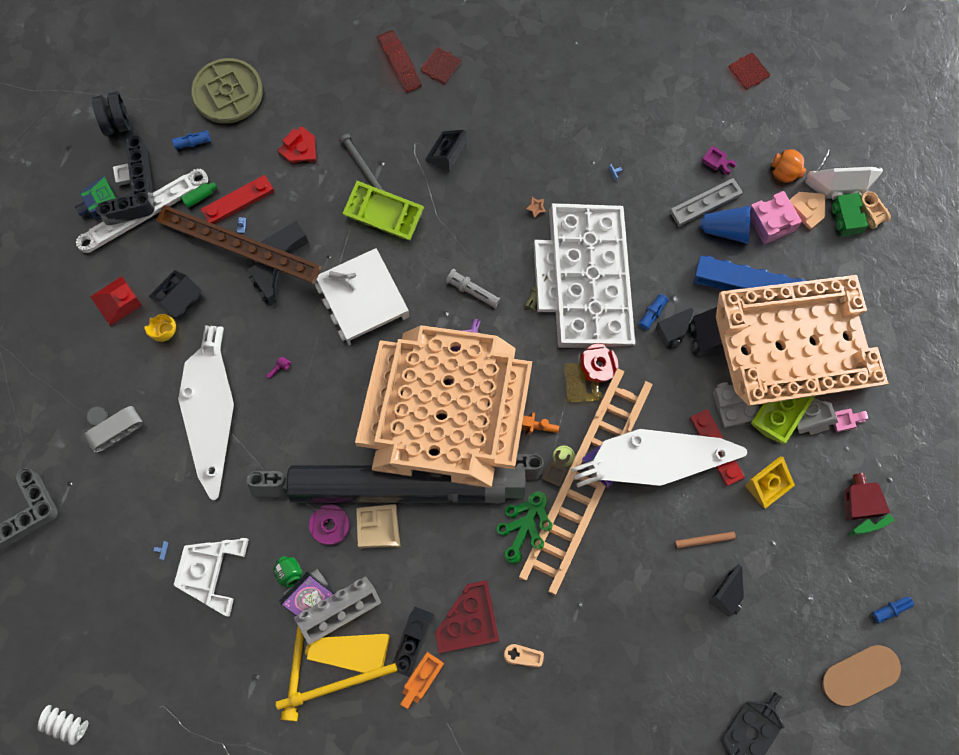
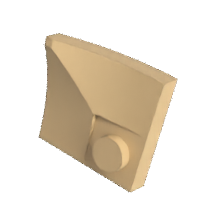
M396 504L357 508L359 549L401 547Z

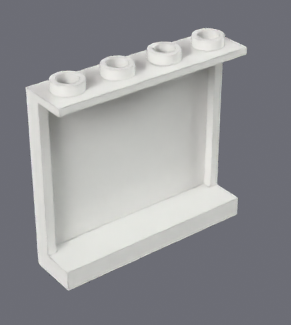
M377 248L318 275L315 287L319 294L323 293L325 297L322 299L326 309H331L333 314L330 317L334 325H339L341 330L338 333L342 341L346 340L348 345H351L350 340L399 317H402L403 320L410 317L409 310ZM329 272L356 273L355 277L349 279L356 289L352 291L342 281L329 278Z

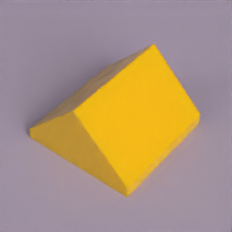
M780 456L750 479L745 486L761 506L766 509L794 487L795 484L784 458Z

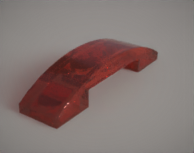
M390 30L376 36L398 74V79L405 92L407 93L421 87L422 84L412 61L395 32Z

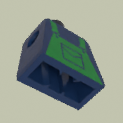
M102 176L80 192L84 202L75 206V209L79 216L90 212L95 220L101 219L96 212L97 205L103 201L117 198L105 176Z

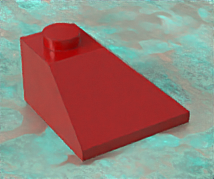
M122 276L90 296L110 326L142 306Z

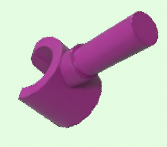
M280 357L276 362V366L266 376L270 379L280 368L287 370L291 362L284 357Z

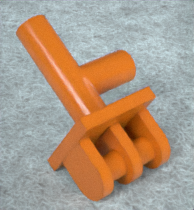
M533 412L529 416H523L521 430L526 431V436H529L533 429L554 433L559 431V426L549 424L547 419H543L541 422L534 421L535 413Z

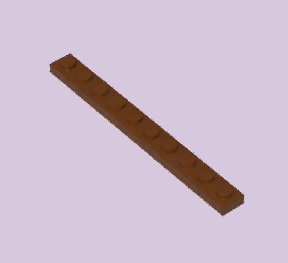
M166 205L163 206L156 220L159 224L312 284H315L322 269L318 264Z

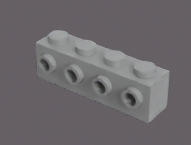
M365 576L362 579L356 580L350 586L337 591L336 594L329 598L321 600L315 606L302 611L294 619L308 645L381 604L375 588Z

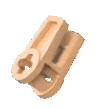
M516 644L509 645L504 651V659L509 664L540 667L543 663L544 653ZM512 649H515V652L519 654V657H515L514 660L508 655V652H511Z

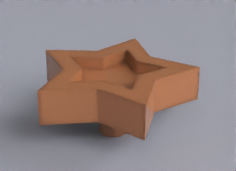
M531 197L530 204L525 209L530 210L535 218L539 212H546L543 207L544 199L536 200Z

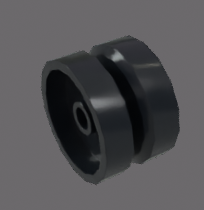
M118 91L109 93L107 100L102 95L92 97L94 114L104 136L113 135L116 128L120 132L131 129L127 109Z

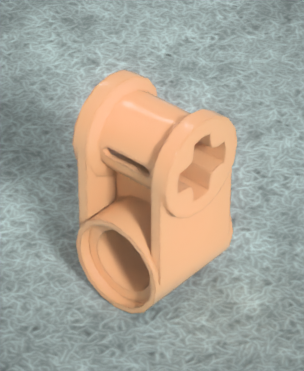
M874 192L863 194L861 197L863 206L860 208V211L865 213L868 226L871 229H875L880 223L890 221L891 215Z

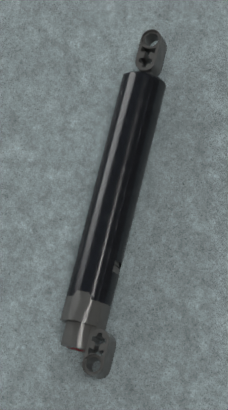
M517 454L515 469L492 466L495 468L492 488L451 482V475L413 470L412 476L373 471L372 465H291L287 472V478H284L283 473L279 471H253L246 479L249 491L253 496L278 497L284 495L287 491V498L290 503H505V498H525V480H536L542 476L543 459L536 454Z

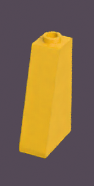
M388 634L320 638L310 645L307 643L305 655H307V659L310 661L366 673L384 666L391 636Z

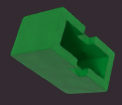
M859 193L839 195L832 203V212L836 215L837 219L836 228L838 231L840 230L841 237L863 234L868 227L865 213L860 211L863 205Z

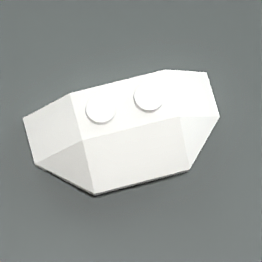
M857 167L809 171L805 178V183L816 192L825 194V199L832 198L835 200L839 195L859 193L860 197H862L876 182L883 170L876 167Z

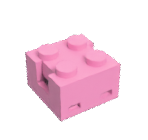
M784 191L773 195L772 199L768 202L761 200L751 205V223L764 245L797 231L802 222Z

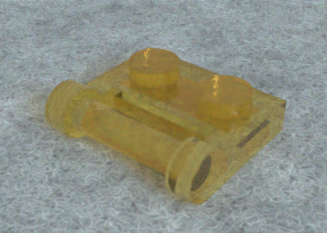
M580 363L564 364L567 402L602 399V393L599 391V382L591 381L592 393H586L585 374Z

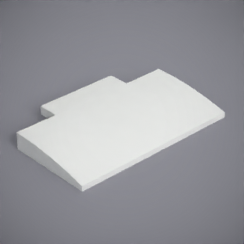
M552 203L549 209L551 240H534L533 248L537 312H556L558 348H588L593 344H603L606 347L635 345L623 206Z

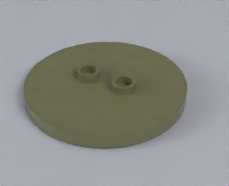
M234 58L218 59L205 65L196 74L191 86V97L198 112L208 120L217 123H234L245 119L256 110L263 94L262 82L257 71L250 64Z

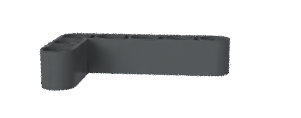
M29 468L20 469L16 474V480L30 507L0 524V551L47 525L57 517V508L41 477ZM31 475L30 481L26 482V478ZM40 491L39 497L34 499L35 493ZM48 508V513L43 516V510ZM30 518V523L25 526L26 519ZM12 528V533L6 536L7 531Z

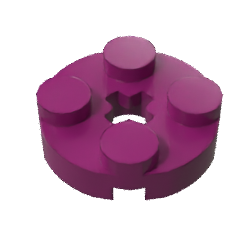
M335 505L320 507L311 515L309 521V530L313 538L323 545L330 546L343 542L350 528L346 513ZM329 520H332V523L335 524L331 530H327V527H324V524L328 523Z

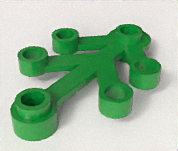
M542 492L532 493L527 502L518 506H507L505 513L511 519L516 518L519 513L529 511L526 516L508 524L500 523L497 526V532L501 536H507L509 532L520 528L512 547H509L504 553L505 559L510 564H518L521 561L522 554L519 550L528 531L532 537L531 545L533 548L540 550L544 547V541L540 537L534 521L537 513L541 520L539 526L544 532H549L553 527L545 511L548 500ZM537 498H540L538 503H534ZM514 509V513L509 514L510 510ZM548 522V527L543 528L544 523ZM503 527H506V530L504 532H501V529ZM540 540V544L535 546V542ZM514 551V556L509 557V554Z

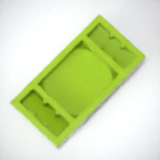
M356 181L343 215L364 225L410 241L424 206Z

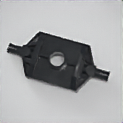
M774 692L770 700L765 703L747 701L722 739L729 755L766 754L780 730L785 727L775 710L776 705L782 698L780 695ZM749 727L755 728L757 736L753 740L749 739L746 735Z

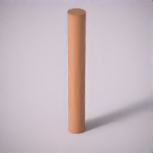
M727 532L675 541V546L678 549L735 540L736 536L735 532Z

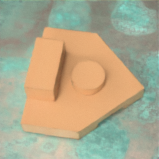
M798 192L790 199L802 223L809 230H812L824 220L825 194Z

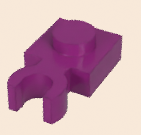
M713 145L701 161L715 171L721 168L725 175H730L731 173L727 166L732 168L736 166L735 161L726 160L727 154Z

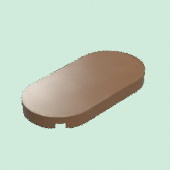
M876 645L868 647L830 666L825 671L822 680L823 692L834 704L836 703L840 706L854 705L893 685L901 673L900 661L897 655L885 646Z

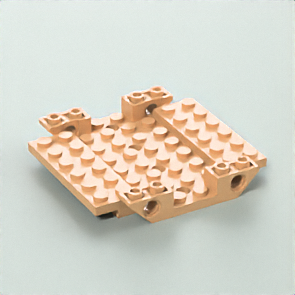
M420 325L404 332L402 339H398L397 343L380 340L355 444L359 447L379 449L375 452L372 465L373 471L412 476L413 470L451 475V482L492 488L495 468L492 466L515 469L532 361L514 359L516 348L495 335ZM453 346L461 348L458 352L450 350ZM446 379L454 381L452 385H445L443 382ZM440 413H444L447 415V418L444 420H439L436 418V416ZM431 449H438L440 453L437 456H432L429 454V451Z

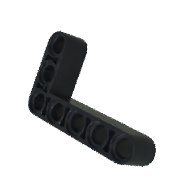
M132 135L126 140L131 195L103 201L96 207L97 214L106 225H114L146 217L155 210L148 150L139 135Z

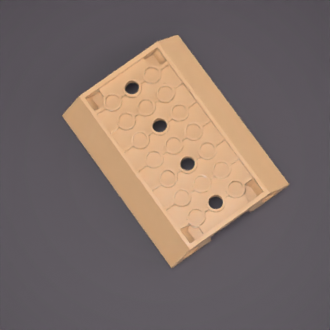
M857 275L722 291L719 293L716 312L717 325L734 391L748 406L888 384L878 347L868 348L859 315L866 312L867 308ZM843 333L848 335L849 341L843 338ZM810 337L815 340V342H816V345H815V346H813V345L810 343V341H809V338H810ZM776 342L782 345V351L776 348ZM741 347L747 349L748 355H744L741 352Z

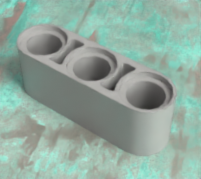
M129 406L91 428L83 436L92 452L98 453L140 428L143 422L134 407Z

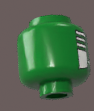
M283 556L276 561L277 564L273 567V573L278 583L287 588L292 587L303 574L297 560L293 557L287 558V556Z

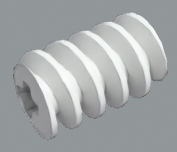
M48 705L39 718L38 730L45 732L47 735H53L56 739L60 738L63 742L68 741L70 745L76 744L84 735L88 727V721L85 720L80 725V717L73 722V714H70L66 719V711H62L58 715L59 708H55L50 712L51 705Z

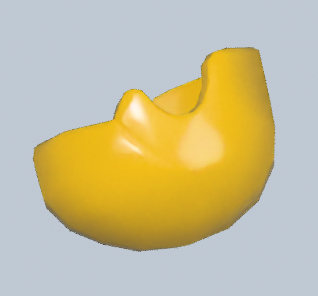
M159 314L154 318H150L149 325L144 328L146 335L157 342H165L174 335L176 323L169 315Z

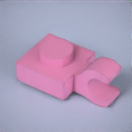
M851 409L837 411L835 414L838 423L833 425L836 433L855 429L857 427L856 423L865 422L868 419L866 411L853 414Z

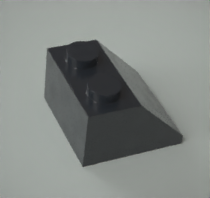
M174 270L148 297L168 314L176 318L186 311V307L190 303L198 299L199 293L202 290L187 275Z
M717 307L693 316L691 323H689V332L693 334L694 339L692 341L693 352H696L697 358L717 356L723 350L716 321Z

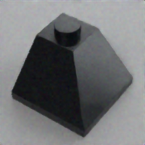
M740 564L729 571L708 601L728 617L733 615V613L737 615L743 606L741 604L744 598L743 571Z

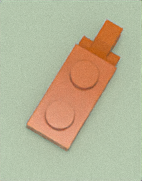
M427 652L404 686L405 689L402 693L406 696L400 705L408 710L413 701L418 703L427 692L444 663Z

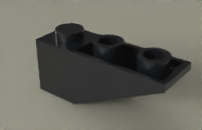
M414 607L410 613L393 664L395 663L398 673L410 677L429 630L433 613L418 607Z

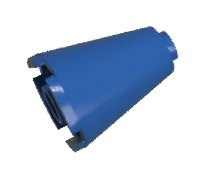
M751 206L705 214L704 218H701L700 229H704V233L749 243Z

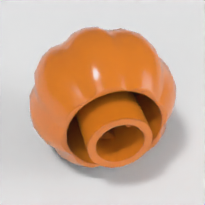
M794 149L784 150L781 154L777 153L771 163V166L775 168L772 171L774 177L784 183L793 182L798 177L802 178L806 171L803 156Z

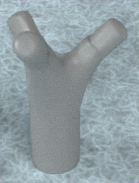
M329 272V278L342 281L352 291L356 289L349 281L350 278L356 276V273Z

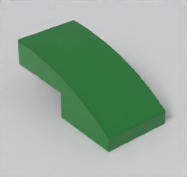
M890 514L875 524L870 519H867L848 534L850 537L870 534L895 520Z

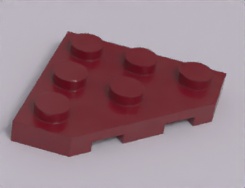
M487 580L467 584L436 630L435 635L439 654L499 642Z

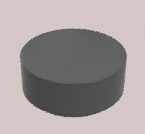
M93 407L87 413V420L93 426L108 419V413L102 407Z

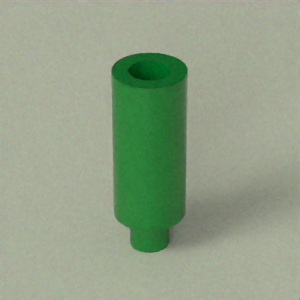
M214 182L210 184L204 183L181 196L186 207L189 208L212 195V191L217 189V186Z

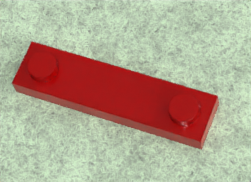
M263 175L207 205L201 211L208 222L216 224L274 192V189L266 176Z

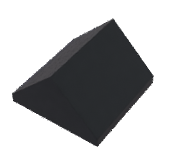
M464 129L443 131L425 160L450 173L467 145V132Z

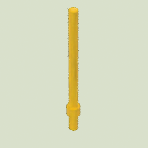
M394 663L304 693L297 692L291 694L289 698L276 701V707L279 710L292 705L294 707L302 705L304 701L397 672V666Z

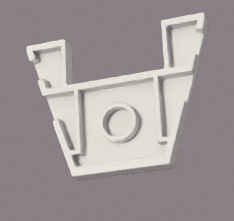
M240 538L238 540H224L222 542L184 546L174 586L229 617L234 599L214 594L224 554L245 557L249 539Z

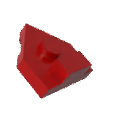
M302 126L298 130L293 129L282 140L283 145L277 150L278 154L291 164L302 161L316 162L315 136Z

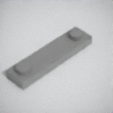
M734 178L670 209V214L680 227L742 196L743 192Z

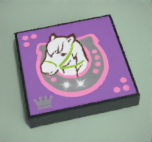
M307 571L279 600V603L297 616L302 611L315 606L321 600H325L335 593Z

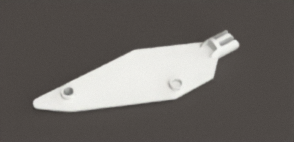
M205 325L201 348L184 364L178 400L197 476L209 498L216 500L220 492L234 402L220 351L224 327H209Z
M638 429L605 440L593 461L573 467L571 471L575 472L587 467L589 468L588 471L574 476L575 480L589 475L592 477L577 483V487L598 480L661 486L747 455V450L742 446L721 438Z

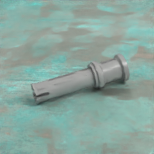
M455 269L451 270L445 281L446 284H452L459 288L460 292L466 291L494 309L500 302L501 298L472 283L468 276L460 275Z

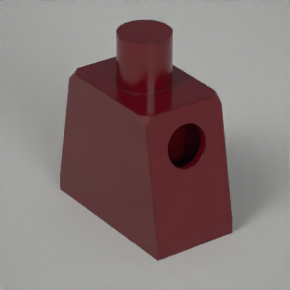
M865 473L854 474L853 480L855 485L845 489L846 520L883 517L889 514L890 510L877 482L867 483Z

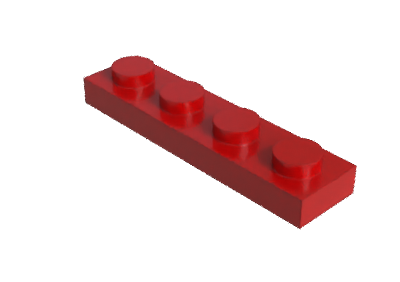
M708 409L689 418L698 436L724 439ZM736 460L716 466L726 487L745 478Z

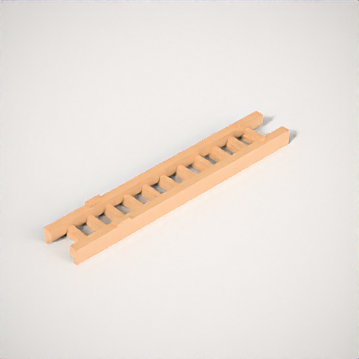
M616 370L571 468L582 464V458L586 456L590 444L596 447L603 444L602 441L594 438L598 427L616 436L631 432L653 384L645 381L639 397H637L634 393L618 388L624 371ZM614 394L635 403L631 414L610 404ZM606 411L627 420L623 430L602 421ZM571 468L548 514V519L552 524L557 515L579 524L575 534L554 524L549 531L571 542L567 552L546 543L545 540L549 532H544L541 529L539 535L544 541V547L540 550L532 548L519 576L520 580L527 581L532 568L553 577L554 580L548 591L553 596L556 595L606 487L600 481L589 483L588 485L596 488L591 499L571 490L570 487L574 481V476L580 474L578 471L572 472ZM586 476L577 480L582 482L590 478ZM566 496L588 506L583 516L561 507ZM544 523L543 528L548 527L549 523ZM540 540L535 542V546L540 544ZM541 550L563 560L558 570L536 560Z

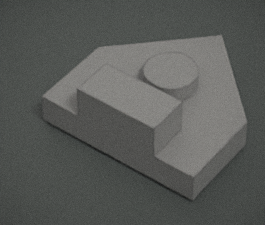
M814 398L797 425L799 434L809 431L810 435L829 430L828 425L838 423L832 403Z

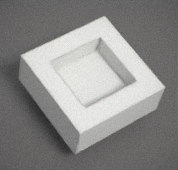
M128 164L114 166L116 184L118 186L129 184Z

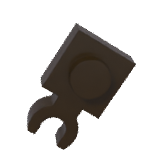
M560 450L555 454L556 462H549L542 480L558 487L561 486L568 470L563 465L570 460L569 454L565 460H561L559 458Z

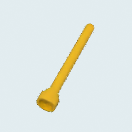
M298 625L288 698L291 697V694L297 693L304 641V636ZM293 705L285 707L284 711L281 712L280 720L297 721V708Z

